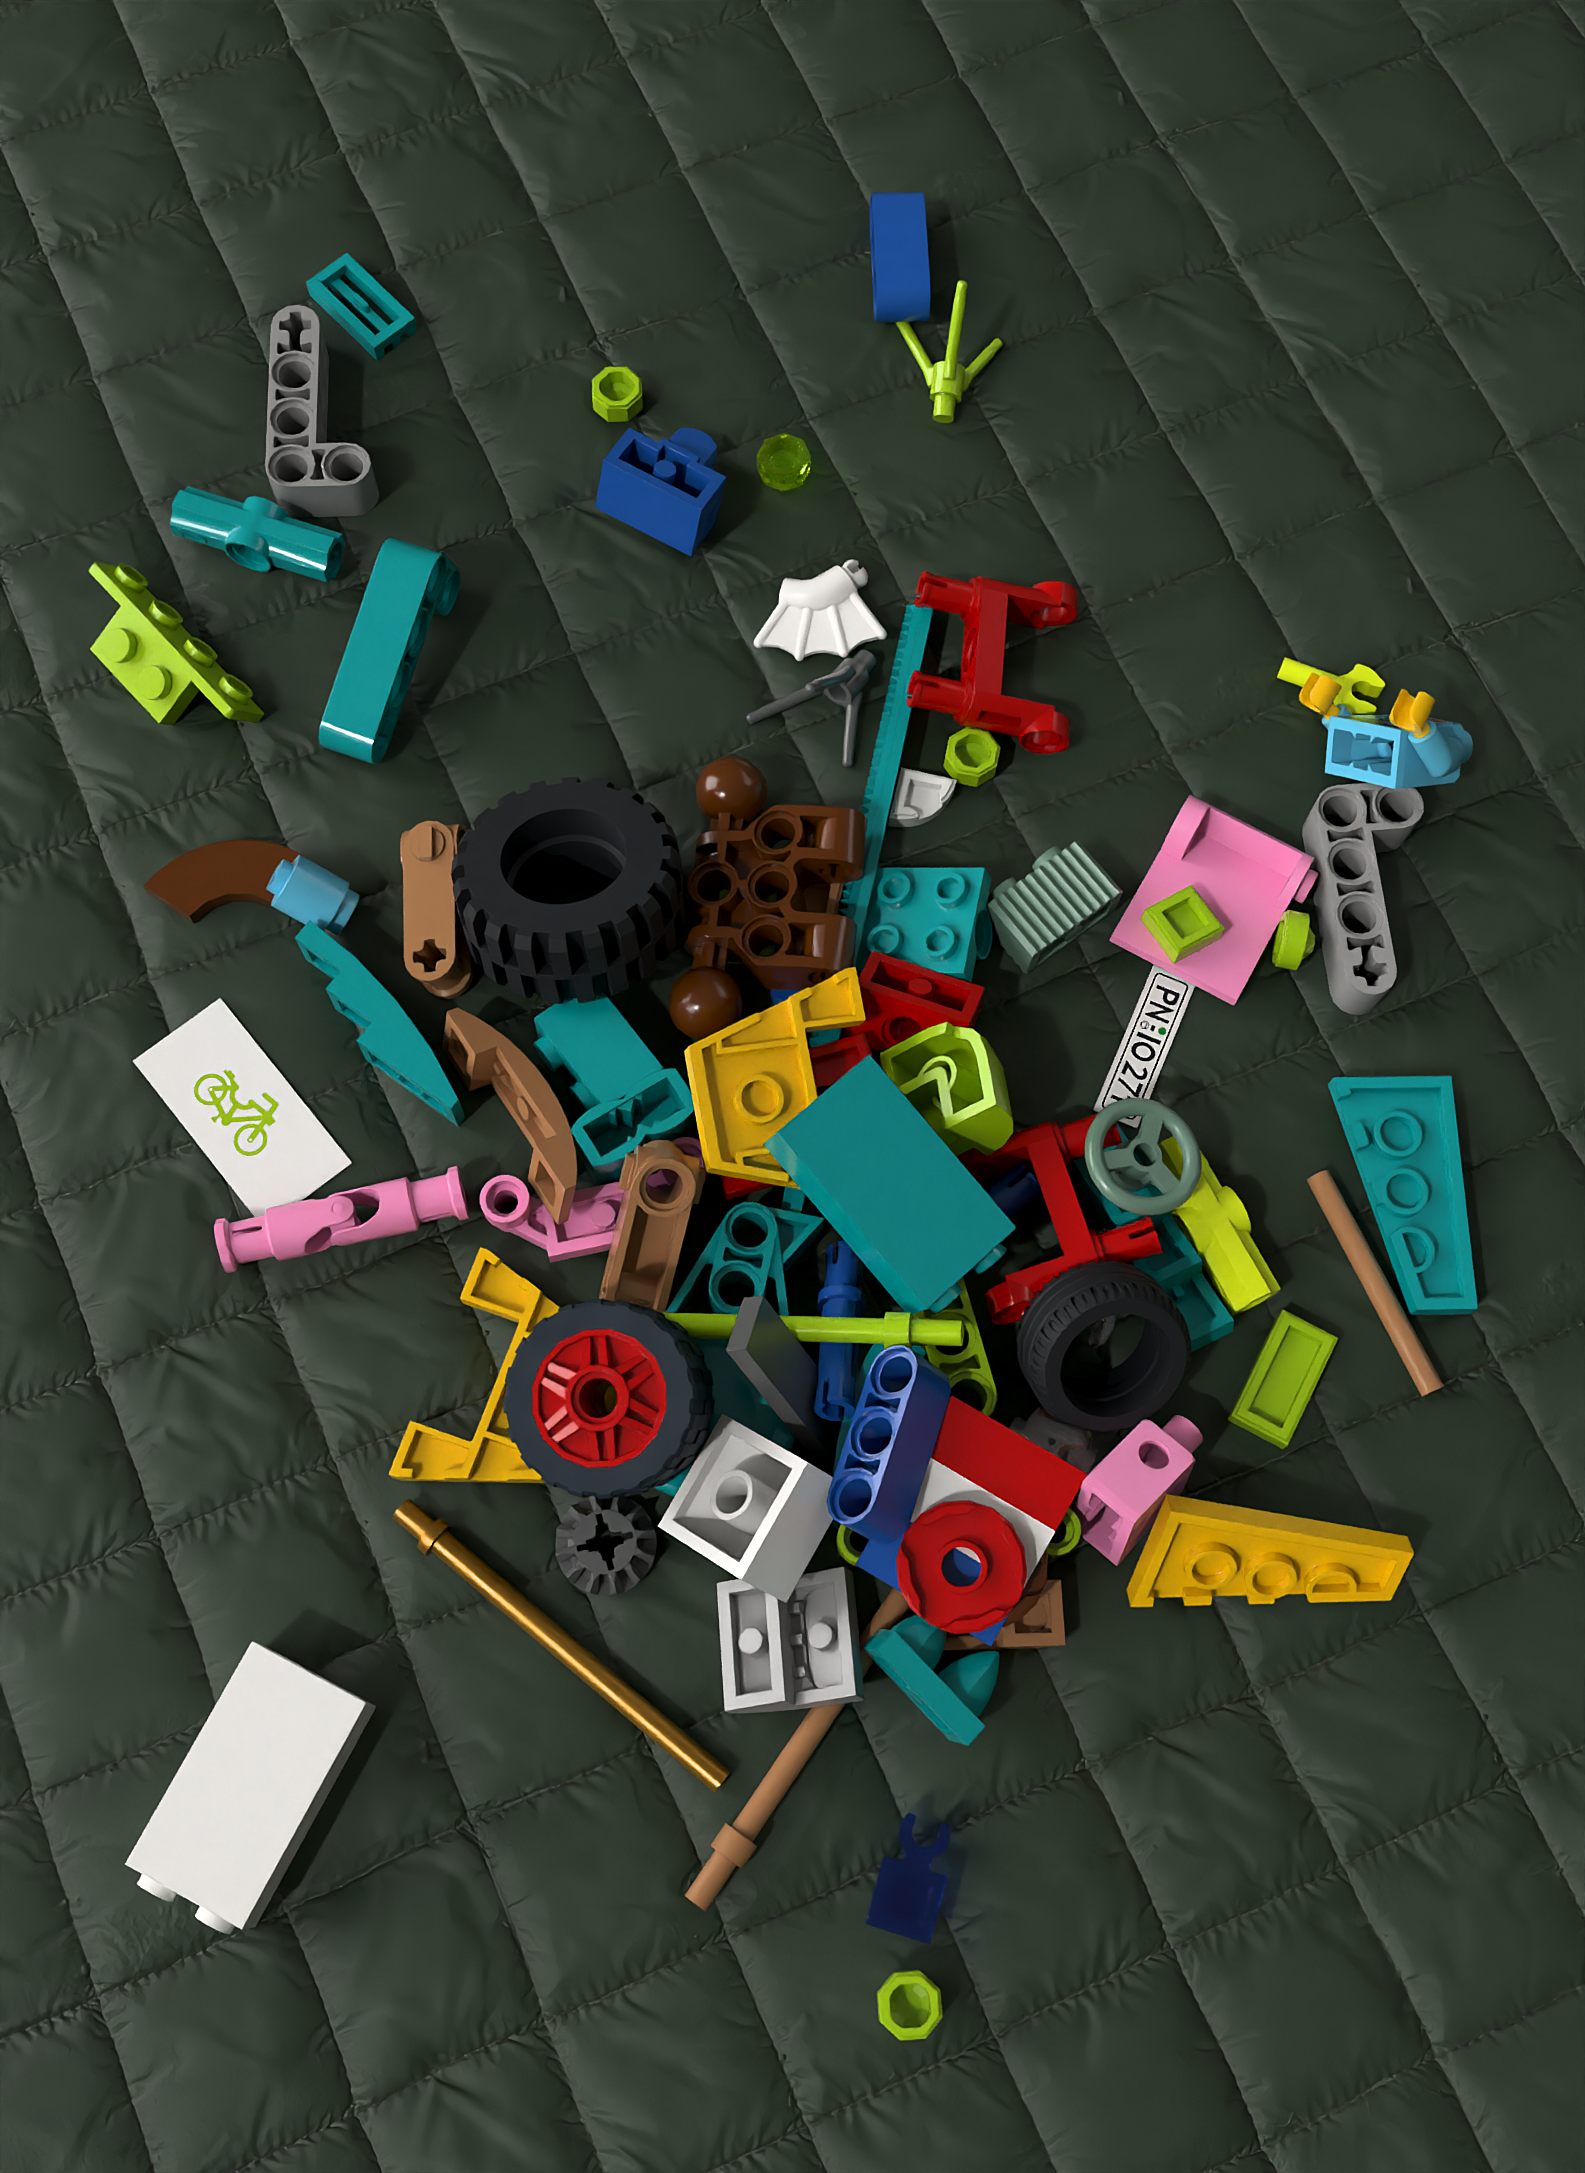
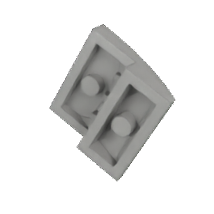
M838 1567L802 1574L786 1603L741 1579L717 1583L725 1712L729 1714L774 1712L865 1700L852 1571L846 1567Z

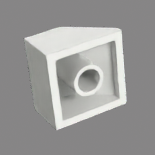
M722 1414L658 1527L742 1581L786 1603L833 1520L827 1506L828 1492L833 1477Z

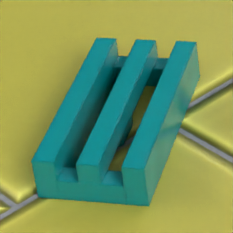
M348 253L342 255L306 282L309 295L377 361L385 356V347L390 345L394 349L402 343L401 335L406 333L411 337L418 331L415 317ZM345 274L394 322L388 325L368 306V303L361 296L352 291L339 277ZM329 286V287H330L348 306H350L377 334L375 335L371 330H369V329H368L342 302H340L326 287Z

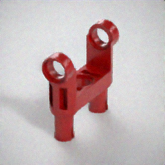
M923 571L919 577L915 595L921 597H916L915 606L961 615L962 621L965 622L960 681L924 674L921 671L915 670L908 684L907 694L912 695V697H907V706L951 714L954 721L958 722L961 726L975 727L1018 737L1020 746L1033 753L1054 754L1068 748L1071 727L1068 717L1055 712V706L1001 695L1006 622L1041 630L1044 629V625L1061 626L1071 623L1076 619L1079 594L1077 589L1070 584L1060 581H1045L1035 584L1030 588L982 576L972 577L969 582Z
M1097 1114L1059 1127L1056 1121L1050 1123L1048 1120L1036 1126L1018 1131L1010 1136L1004 1146L989 1156L975 1148L956 1156L979 1184L1004 1176L1017 1163H1021L1026 1168L1033 1166L1064 1256L1005 1275L1006 1282L993 1287L984 1295L990 1319L995 1324H1009L1020 1321L1021 1316L1024 1315L1025 1308L1030 1306L1029 1301L1031 1298H1035V1293L1038 1290H1042L1045 1283L1049 1284L1051 1278L1054 1276L1057 1278L1062 1271L1067 1272L1071 1267L1077 1268L1079 1264H1088L1091 1261L1097 1263L1099 1260L1106 1262L1110 1260L1116 1263L1123 1262L1128 1264L1155 1254H1163L1150 1216L1100 1234H1096L1095 1229L1088 1230L1067 1168L1072 1167L1070 1161L1085 1156L1086 1135ZM1116 1123L1108 1130L1105 1136L1103 1150L1122 1143Z

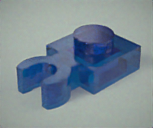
M906 1813L898 1828L899 1842L904 1850L902 1859L898 1861L882 1856L864 1923L930 1944L948 1876L930 1871L932 1859L941 1855L946 1849L950 1839L949 1825L939 1823L935 1840L928 1846H920L912 1837V1828L915 1824L916 1815Z

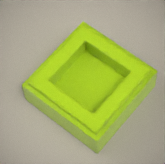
M1192 885L1146 908L1140 918L1173 964L1219 940L1225 931V928Z

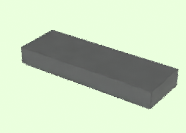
M764 1296L744 1297L726 1348L727 1353L812 1459H832L842 1421L826 1420L814 1412L819 1374L817 1365ZM842 1406V1415L844 1416V1407Z

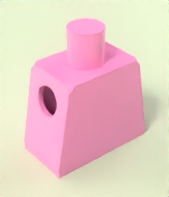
M1180 1415L1173 1416L1162 1429L1151 1420H1142L1083 1480L1073 1510L1081 1524V1536L1114 1565L1118 1566L1154 1525L1166 1494L1179 1496L1184 1489L1196 1461L1192 1453L1203 1442V1436L1199 1429L1187 1418Z

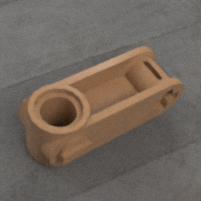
M425 821L417 824L411 830L404 831L400 841V855L403 868L404 961L409 973L415 979L422 982L430 994L439 999H452L460 996L468 989L474 974V958L469 951L452 889L454 884L451 877L452 861L458 853L457 846L467 828L462 823L444 825L438 821Z
M654 1140L643 1146L637 1145L634 1153L626 1152L619 1181V1189L624 1190L603 1275L599 1299L615 1302L620 1300L651 1308L658 1312L666 1311L692 1204H699L706 1176L705 1168L699 1167V1158L687 1155L678 1144L668 1140ZM659 1169H671L678 1174L676 1181L666 1188H655L646 1182L649 1175Z

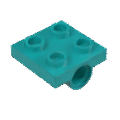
M877 868L855 966L858 977L873 950L971 983L975 961L986 959L992 945V921L986 908L992 878L985 868Z

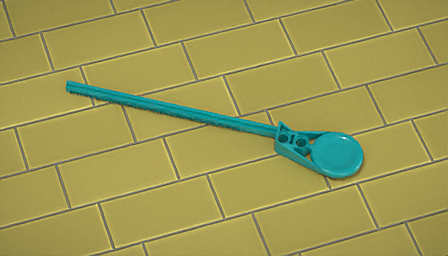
M915 604L906 605L878 730L876 749H874L867 780L868 786L865 788V795L861 806V813L868 819L862 877L856 881L844 883V889L846 890H842L841 909H838V915L848 917L857 924L853 967L856 966L912 713V708L906 704L907 697H912V695L907 694L908 684L915 670L921 671L934 609L919 608ZM842 1028L811 1032V1035L815 1038H809V1046L816 1047L840 1040ZM785 1187L781 1209L764 1206L757 1202H743L735 1205L725 1215L666 1312L681 1313L703 1279L708 1276L710 1277L709 1307L712 1314H738L741 1306L726 1304L719 1294L726 1285L741 1283L752 1291L753 1297H765L767 1290H774L778 1315L789 1316L784 1274L823 1232L825 1218L802 1214L806 1194L801 1189ZM755 1226L765 1233L766 1239L756 1247H744L734 1240L733 1235L741 1227ZM692 1339L694 1343H698L705 1355L704 1361L708 1370H711L714 1385H712V1397L715 1400L714 1415H711L708 1426L710 1431L706 1441L721 1415L724 1414L791 1452L796 1437L727 1353L726 1348L729 1340ZM705 1443L700 1445L695 1453L696 1458L687 1468L681 1469L674 1475L675 1478L663 1486L655 1487L656 1490L675 1497Z

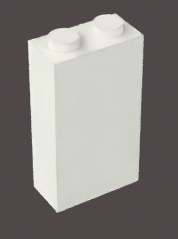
M252 1641L125 1865L142 1874L137 1884L147 1892L163 1900L173 1902L176 1895L179 1894L199 1905L200 1907L195 1917L222 1933L230 1935L235 1926L241 1930L256 1927L376 1706L270 1648Z

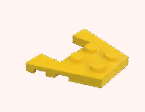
M856 967L846 968L811 988L808 987L789 996L783 1002L760 1013H755L688 1046L684 1051L706 1173L801 1189L763 1143L818 1098L806 1033L860 1026L866 1020Z
M480 1247L461 1293V1302L519 1324L473 1440L467 1441L410 1420L389 1471V1475L397 1480L546 1483L541 1479L542 1476L533 1468L529 1469L520 1456L522 1454L517 1445L512 1443L507 1430L509 1424L507 1415L504 1413L503 1397L506 1396L507 1382H505L508 1367L512 1366L516 1356L515 1351L521 1341L527 1339L537 1323L544 1317L549 1318L557 1313L560 1307L543 1295L541 1290L527 1279L520 1277L502 1263L495 1254ZM613 1385L607 1389L604 1396L605 1406L609 1413L615 1409L617 1404V1392Z

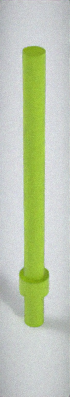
M661 1312L665 1314L667 1319L678 1322L688 1331L687 1335L692 1339L729 1340L738 1315ZM885 1312L884 1318L778 1315L798 1342L884 1344V1349L894 1345H903L911 1350L913 1345H963V1320L913 1319L912 1312Z

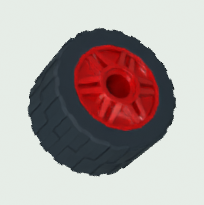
M589 1299L586 1303H571L559 1308L558 1312L551 1317H544L533 1327L534 1330L527 1339L521 1341L515 1351L516 1356L512 1366L508 1367L505 1382H507L506 1396L503 1397L504 1413L507 1415L509 1424L507 1430L512 1443L517 1445L522 1454L520 1457L529 1469L533 1468L542 1476L541 1479L552 1487H560L567 1490L568 1494L582 1498L597 1496L598 1499L630 1496L648 1492V1489L652 1487L663 1486L673 1480L675 1474L681 1469L687 1468L696 1458L695 1453L700 1445L705 1443L710 1431L708 1429L711 1415H714L715 1400L712 1397V1385H714L711 1370H708L704 1361L705 1355L698 1343L692 1341L687 1335L688 1331L678 1322L670 1321L665 1317V1314L640 1305L620 1300L615 1302L606 1299ZM613 1385L617 1392V1404L615 1409L609 1413L605 1406L604 1396L607 1389Z

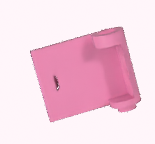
M1189 795L1177 815L1160 852L1109 941L1234 1006L1290 901L1293 899L1302 904L1319 874L1309 868L1314 857ZM1192 885L1225 928V931L1219 940L1173 964L1140 918L1146 908Z

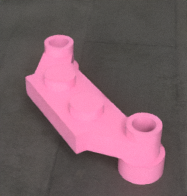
M681 1137L671 1141L678 1144L687 1155L698 1157L699 1167L705 1168L699 1140L691 1137ZM660 1169L657 1174L649 1175L646 1182L655 1188H666L676 1181L678 1174L671 1169ZM706 1173L704 1183L707 1180L710 1173ZM500 1175L490 1179L480 1193V1205L486 1219L492 1225L547 1250L551 1263L610 1250L624 1190L619 1189V1182L576 1190L569 1219L559 1225L556 1224L541 1199L530 1196L525 1184L520 1179L511 1175ZM505 1204H517L516 1209L511 1213L503 1214L499 1212Z

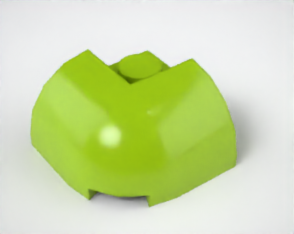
M944 1022L929 1027L880 1053L882 1070L955 1156L972 1148L989 1156L1004 1146L1012 1135L1013 1117L1003 1066L988 1041L975 1030L955 1027L949 1022Z

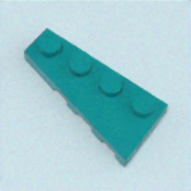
M1333 1077L1328 1083V1087L1410 1315L1472 1314L1478 1309L1452 1077Z

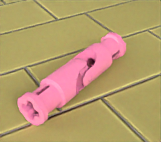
M458 1166L448 1168L445 1175L410 1182L407 1177L335 1193L321 1200L309 1199L267 1208L265 1215L229 1223L226 1218L216 1219L214 1233L222 1266L226 1273L237 1271L239 1264L275 1256L278 1261H284L320 1252L334 1245H352L417 1231L420 1223L451 1216H456L460 1221L469 1219V1211ZM368 1205L379 1209L371 1219L362 1224L357 1217L354 1206Z

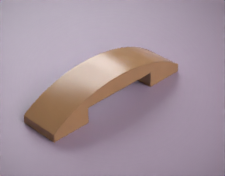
M460 1008L447 1011L442 1050L469 1091L488 1084L492 1085L534 1148L528 1181L556 1224L559 1225L568 1221L576 1188L577 1160L573 1136L556 1095L536 1066L508 1038L492 1026Z

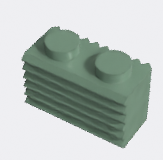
M1074 841L1064 850L1058 845L1050 848L1035 861L1032 866L1034 872L1029 873L1025 879L1017 882L1014 877H1011L998 885L988 896L989 904L987 909L991 916L993 938L998 940L1000 946L1005 948L1007 954L1013 958L1015 964L1019 965L1025 974H1028L1115 911L1123 891L1079 841Z

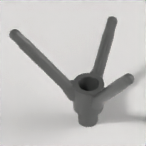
M860 650L853 659H844L831 674L813 680L806 684L805 688L749 713L746 719L748 723L754 724L817 695H827L834 703L846 708L842 765L849 768L853 766L858 712L863 697L861 690L869 682V673L876 666V659L871 652Z

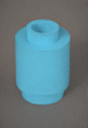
M298 855L293 863L283 859L266 887L267 891L275 894L271 902L272 907L305 925L311 920L323 931L326 929L335 935H338L348 922L360 897L359 894L348 889L350 885L348 881L301 855Z

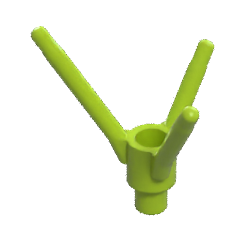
M964 280L957 282L945 361L937 362L933 366L909 322H895L924 373L927 386L931 389L930 399L934 401L933 420L940 423L953 422L955 404L961 402L962 393L967 390L973 378L1003 345L1002 340L996 338L966 369L963 365L957 363L968 287L967 282Z

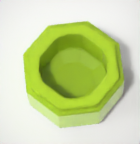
M627 366L605 367L592 379L593 410L607 422H629L643 409L642 379Z
M966 727L949 737L943 767L952 779L957 780L956 783L978 787L995 776L1001 747L989 731Z
M919 1970L893 1972L877 1991L879 2021L899 2040L926 2039L943 2017L940 1989Z

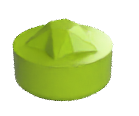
M1293 910L1283 912L1273 944L1272 962L1275 967L1296 971L1301 960L1312 953L1315 945V935L1309 927L1310 916L1308 913Z

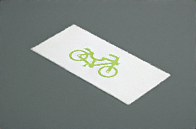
M221 998L133 1060L254 1217L265 1215L267 1208L304 1200L352 1164L350 1159Z

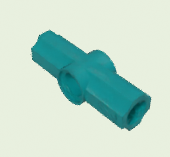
M188 486L185 490L178 491L172 503V516L169 525L174 535L224 550L234 562L250 570L267 572L271 566H275L328 583L331 578H336L342 565L345 542L341 533L290 518L289 514L282 507L265 498L252 496L245 499L244 503Z

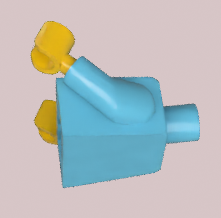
M1310 674L1300 691L1299 701L1309 709L1323 715L1321 721L1328 730L1325 773L1393 789L1455 783L1459 778L1460 765L1468 761L1472 755L1473 741L1470 734L1463 729L1460 723L1428 718L1435 704V699L1432 696L1420 691L1415 698L1405 689H1401L1390 715H1353L1344 704H1332L1342 688L1339 683L1325 675Z

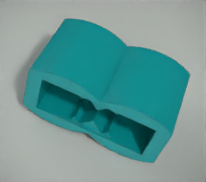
M669 1068L653 1072L640 1079L630 1088L624 1099L606 1101L586 1111L574 1123L570 1131L573 1136L576 1153L596 1185L600 1186L619 1182L626 1152L634 1153L637 1145L643 1146L654 1140L673 1141L681 1137H691L697 1130L692 1094L676 1068Z

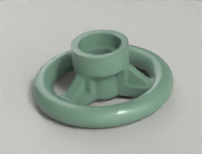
M1145 1098L1122 1099L1102 1109L1088 1129L1084 1151L1089 1174L1100 1192L1116 1206L1134 1214L1160 1215L1179 1208L1195 1191L1200 1179L1202 1164L1198 1142L1188 1124L1166 1105ZM1142 1116L1139 1133L1135 1138L1120 1143L1113 1150L1103 1151L1105 1136L1117 1121L1125 1117ZM1162 1125L1174 1136L1182 1153L1183 1169L1179 1180L1162 1162V1152L1157 1145ZM1134 1154L1142 1160L1144 1166L1135 1160ZM1148 1184H1152L1163 1195L1144 1197L1131 1192L1139 1191Z

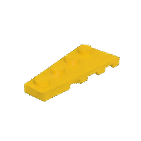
M1166 1494L1126 1591L1130 1607H1153L1154 1598L1182 1597L1184 1606L1211 1605L1212 1596H1247L1249 1604H1274L1275 1599L1286 1594H1306L1309 1603L1391 1601L1414 1555V1551L1408 1536Z

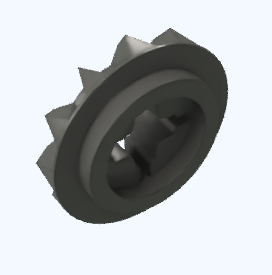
M590 1496L577 1504L571 1505L562 1522L557 1527L555 1555L562 1572L577 1588L598 1596L617 1595L636 1586L649 1572L656 1555V1532L644 1508L625 1496L605 1499ZM599 1518H603L605 1526H608L612 1535L622 1534L623 1537L633 1535V1538L624 1540V1544L614 1548L613 1570L608 1569L607 1562L603 1561L598 1551L589 1552L588 1549L583 1551L578 1549L588 1546V1542L597 1539L596 1529L599 1528L597 1520Z

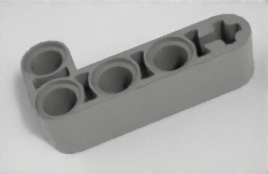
M301 305L287 306L279 310L271 323L266 473L277 504L290 516L338 517L363 515L373 509L379 498L371 460L365 449L357 444L327 443L329 355L318 316L312 309ZM356 478L351 481H346L347 479Z
M1371 783L1328 787L1320 793L1303 824L1302 836L1305 853L1314 857L1309 868L1319 873L1311 888L1329 991L1333 1002L1341 1010L1349 1014L1362 1015L1372 1011L1393 986L1397 977V966L1376 853L1398 849L1404 844L1424 812V802L1420 793L1414 787L1393 789ZM1381 811L1394 814L1399 819V822H1392L1386 819ZM1324 815L1338 818L1344 827L1329 823ZM1333 867H1342L1348 870L1353 875L1354 880L1340 877ZM1343 919L1358 923L1364 933L1360 934L1350 931L1344 925Z

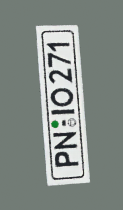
M1153 965L1093 1111L1099 1113L1108 1105L1122 1099L1150 1098L1195 985ZM1142 1116L1125 1117L1119 1121L1137 1128Z

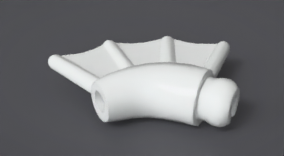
M852 559L847 560L842 567L836 565L813 579L785 578L780 589L779 604L756 636L754 646L756 648L778 647L795 656L797 661H802L804 657L816 653H829L846 658L852 650L864 642L878 639L884 640L887 637L886 630L857 592L859 588L864 587L868 582V574L864 567L859 569L858 561Z

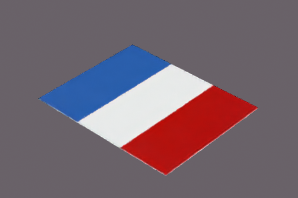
M951 1396L910 1523L905 1532L921 1513L942 1502L971 1500L992 1507L1013 1524L1025 1547L1027 1566L1025 1587L1087 1474L958 1398ZM904 1533L897 1540L889 1544H877L869 1540L855 1565L902 1593L898 1585L896 1557ZM957 1547L950 1550L944 1557L943 1571L947 1579L952 1583L968 1585L979 1577L981 1563L978 1556L972 1550L965 1547ZM1008 1615L1003 1621L981 1632L969 1634L992 1646Z

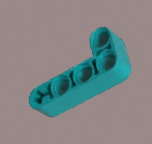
M393 537L387 538L383 543L322 717L319 729V744L321 747L374 765L378 764L384 757L433 614L446 617L457 599L461 581L460 571L445 554Z

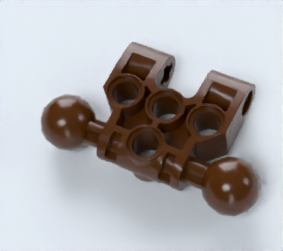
M733 755L717 758L702 769L696 783L697 806L711 823L710 831L701 834L697 838L693 871L690 873L687 882L690 897L684 949L694 956L693 968L675 980L669 994L670 1017L676 1028L687 1036L702 1040L738 1022L743 1011L742 991L736 980L727 974L728 962H744L746 968L766 989L804 990L808 987L811 988L831 978L834 974L854 966L857 924L848 917L837 914L806 912V900L803 892L806 887L812 884L849 883L862 877L868 819L864 814L854 809L817 805H773L761 815L767 801L766 779L760 769L748 759ZM781 840H793L783 849H771ZM719 891H730L725 898L719 901H708L713 894ZM775 892H787L785 897L777 902H765ZM769 945H782L781 949L772 956H758Z

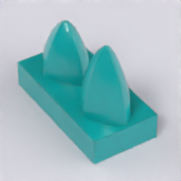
M918 1615L904 1619L891 1630L878 1629L861 1648L949 1741L968 1746L986 1727L978 1717L989 1702L996 1684L999 1669V1653L996 1651H984L967 1655L951 1663L937 1675L933 1670L941 1658L946 1643L947 1631L930 1625Z

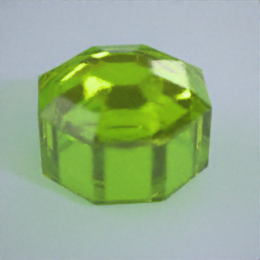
M782 433L764 440L757 454V469L765 485L780 491H786L803 485L811 469V455L804 440L787 433Z

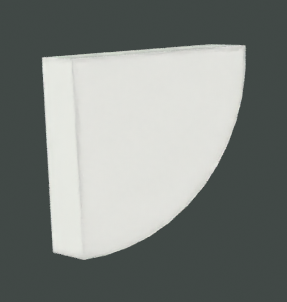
M901 768L888 826L912 827L932 820L949 804L954 794L957 780Z

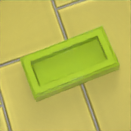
M1282 1310L1278 1313L1227 1420L1284 1449L1290 1442L1338 1338Z

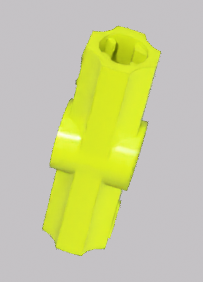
M1174 1136L1160 1142L1158 1146L1162 1152V1162L1179 1180L1183 1169V1159L1180 1147ZM1200 1150L1202 1164L1197 1187L1183 1205L1171 1212V1216L1202 1259V1265L1213 1286H1215L1231 1316H1234L1261 1304L1277 1294L1281 1288L1249 1235L1251 1233V1223L1243 1203L1231 1188L1220 1185L1207 1159Z

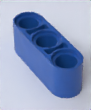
M871 192L870 245L875 323L928 322L930 315V272L924 192Z
M894 1345L882 1350L874 1359L869 1369L827 1498L828 1511L835 1521L877 1544H889L897 1540L910 1523L951 1392L949 1378L942 1370L903 1345Z

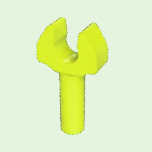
M1287 657L1284 658L1277 675L1278 679L1303 687L1311 673H1316L1319 676H1328L1342 686L1333 701L1334 705L1344 704L1353 715H1374L1377 709L1375 705L1358 700L1352 694V692H1361L1366 696L1374 698L1380 696L1385 687V682L1371 668L1362 664H1356L1354 669L1348 674L1336 676Z

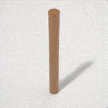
M1323 1170L1307 1179V1182L1419 1393L1424 1397L1443 1388L1444 1384L1329 1170Z

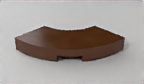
M229 840L216 842L193 849L177 857L154 874L144 885V888L149 895L193 924L211 909L230 902H257L276 910V908L271 906L275 894L267 891L266 887L283 859L293 863L298 855H303L282 845L266 841Z

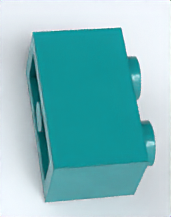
M605 993L595 995L596 1001L580 1004L577 998H564L563 1004L555 1003L534 1018L538 1040L533 1045L537 1053L552 1072L561 1068L572 1081L573 1085L568 1090L583 1113L603 1102L624 1099L630 1088L640 1079L664 1069Z

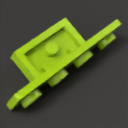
M97 561L93 563L88 570L89 573L120 604V608L90 650L159 724L173 726L199 690L226 718L252 723L260 721L264 712L251 700L253 696L251 689L237 677L227 674L216 663L218 658L216 652L202 640L192 637L182 627L183 618L170 605L157 600L147 590L148 581L140 572L124 563H120L118 566Z

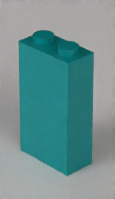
M870 1054L763 1143L905 1312L916 1314L928 1308L933 1314L940 1312L963 1291L957 1284V1281L973 1268L980 1274L1004 1255L1007 1249L1002 1245L1001 1241L1016 1229L1015 1225Z

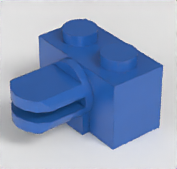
M628 428L603 459L595 508L692 556L716 524L727 478L714 471L717 457L716 443L709 435L694 428H680L669 440L662 438L660 442Z

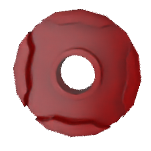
M971 1500L942 1502L921 1513L904 1533L896 1557L898 1585L910 1609L930 1625L953 1634L981 1632L1003 1621L1020 1600L1027 1577L1025 1547L1013 1524L994 1508ZM957 1547H965L972 1550L978 1556L981 1563V1572L973 1583L956 1585L947 1579L942 1565L945 1555L950 1550Z

